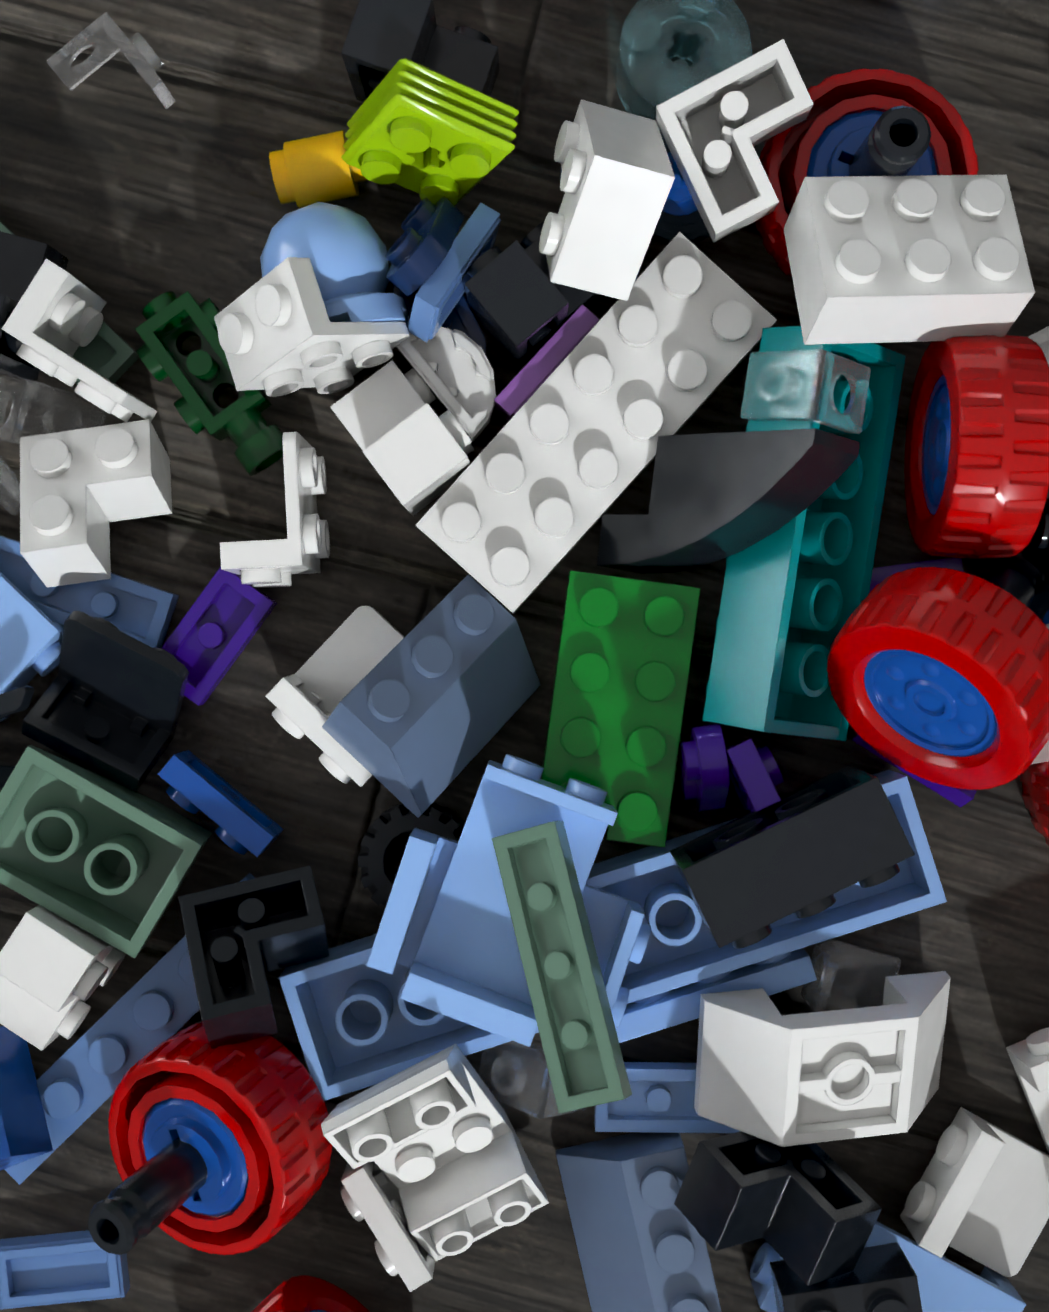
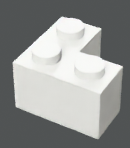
M784 39L656 106L657 124L713 243L774 212L779 200L754 146L806 120L813 106L812 99Z
M581 99L574 122L565 120L558 134L554 160L561 163L560 190L564 191L565 194L558 214L549 212L546 216L540 235L539 252L546 254L550 282L627 301L675 176L656 120Z
M391 360L330 406V408L363 450L364 455L400 503L414 516L446 492L470 465L467 455L474 451V448L470 444L472 442L449 410L438 417L429 404L436 398L416 370L412 368L403 375L394 361Z
M150 419L20 437V553L47 588L111 579L109 522L172 514L170 458Z
M40 905L27 911L0 952V1024L41 1051L60 1035L67 1040L70 1039L91 1009V1006L86 1004L85 1001L92 995L98 985L103 987L110 980L126 954Z

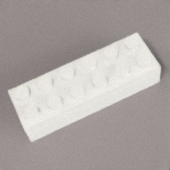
M679 232L636 279L628 300L618 299L419 520L416 526L514 614L656 457L658 436L676 435L760 342L763 328H771L777 319Z

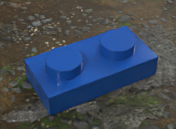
M189 750L174 754L158 773L162 779L170 784L166 789L170 798L190 813L196 814L201 810L219 825L215 830L217 836L239 854L245 855L249 850L256 857L260 856L284 830Z

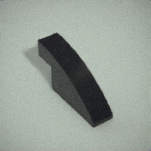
M816 428L658 436L649 514H603L597 566L639 574L673 573L705 566L739 553L779 530L816 501L858 457L860 442Z

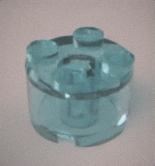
M639 0L628 14L622 26L616 64V87L625 110L631 114L656 120L657 105L752 56L751 35L741 10L733 0ZM672 57H679V58H680L679 60H676L675 62H672V61H671V58H672ZM684 59L690 60L693 65L689 66Z

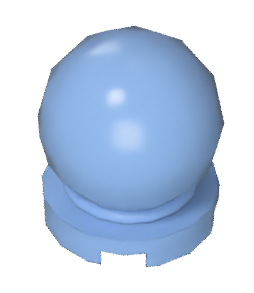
M316 202L285 214L272 227L260 256L262 278L287 257L310 258L330 322H405L407 328L409 325L408 310L404 298L394 293H385L390 281L386 278L389 270L388 260L385 258L387 254L386 246L365 217L347 207Z

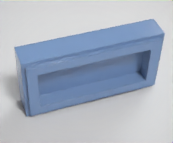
M480 202L454 239L442 263L416 293L408 325L409 333L426 343L429 339L432 340L466 291L464 284L471 279L467 273L468 269L482 254L494 246L501 222L499 212Z
M89 1230L0 1239V1310L122 1298L126 1296L130 1289L127 1253L118 1255L104 1251L94 1242Z

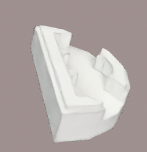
M441 327L432 340L429 339L427 343L409 333L410 337L396 347L474 442L488 425L495 405L494 399L496 398L494 371L482 347L465 333L456 329L451 330Z

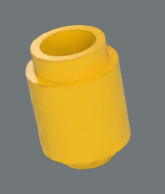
M345 130L287 141L283 143L282 150L269 153L272 177L281 204L296 202L300 208L316 202H329L359 195L358 182L366 181L367 179L362 175L361 169L347 164L341 158L347 151L343 147L348 140L345 137Z

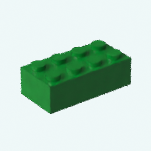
M570 570L542 764L544 770L541 779L566 788L569 778H574L607 791L604 803L614 806L618 814L614 825L608 824L604 834L606 840L665 848L700 588Z

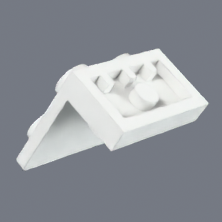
M46 258L2 327V330L22 342L16 355L70 387H73L76 380L80 379L74 390L75 393L125 422H128L133 413L152 421L157 410L73 357L79 346H87L97 335L103 322V314L100 312L107 302L70 273Z

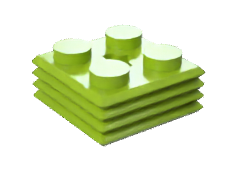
M403 58L395 64L347 122V126L350 129L345 133V137L348 140L343 145L347 151L341 158L347 164L361 169L362 175L371 182L377 184L395 183L419 193L421 200L427 197L433 204L445 196L455 205L515 149L511 141L516 138V134L512 130L518 125L514 118L519 114V111L509 104L410 59Z

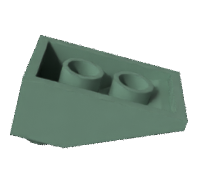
M29 745L0 792V883L127 955L136 958L150 940L212 833L153 799L33 745Z

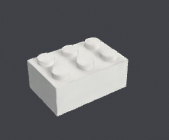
M1007 174L805 177L783 228L804 345L944 341L958 336L982 335L1004 337L1035 294Z

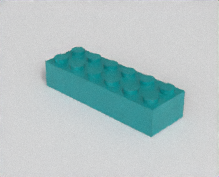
M801 326L763 328L746 432L816 428L860 442L859 454L849 468L808 508L773 534L739 553L726 557V571L719 616L716 622V636L710 675L706 687L703 721L768 733L846 741L849 723L839 710L831 693L828 682L827 661L834 639L850 615L869 594L905 355L875 343L804 345Z

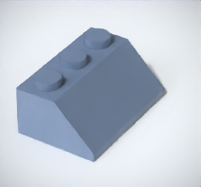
M468 574L339 702L322 728L419 818L541 684L516 618Z
M633 1132L556 1150L557 1162L592 1312H722L706 1241L674 1204L689 1168L680 1133Z

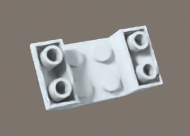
M946 971L886 976L883 1005L790 1015H781L763 988L700 994L694 1100L696 1113L698 1116L781 1147L908 1132L939 1088L951 977Z
M457 1044L337 1104L321 1123L324 1137L353 1169L367 1162L374 1161L397 1187L410 1233L435 1261L446 1256L460 1254L466 1251L473 1242L504 1226L516 1225L524 1221L531 1212L549 1204L546 1193L505 1110Z

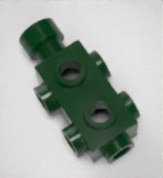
M173 291L159 295L144 307L142 314L146 321L135 328L145 342L144 345L136 350L139 358L157 381L161 382L168 376L182 394V397L173 404L195 434H199L204 429H207L210 435L219 441L230 436L238 447L234 454L250 476L266 470L283 457V433L276 424L269 426L261 415V412L272 405L262 390L238 391V400L227 408L220 407L218 402L219 393L224 388L235 387L225 352L219 343L218 330L214 320V316L220 310L210 298L200 304L188 291L180 297H177ZM190 336L200 337V350H195L188 356H184L182 353L184 340Z

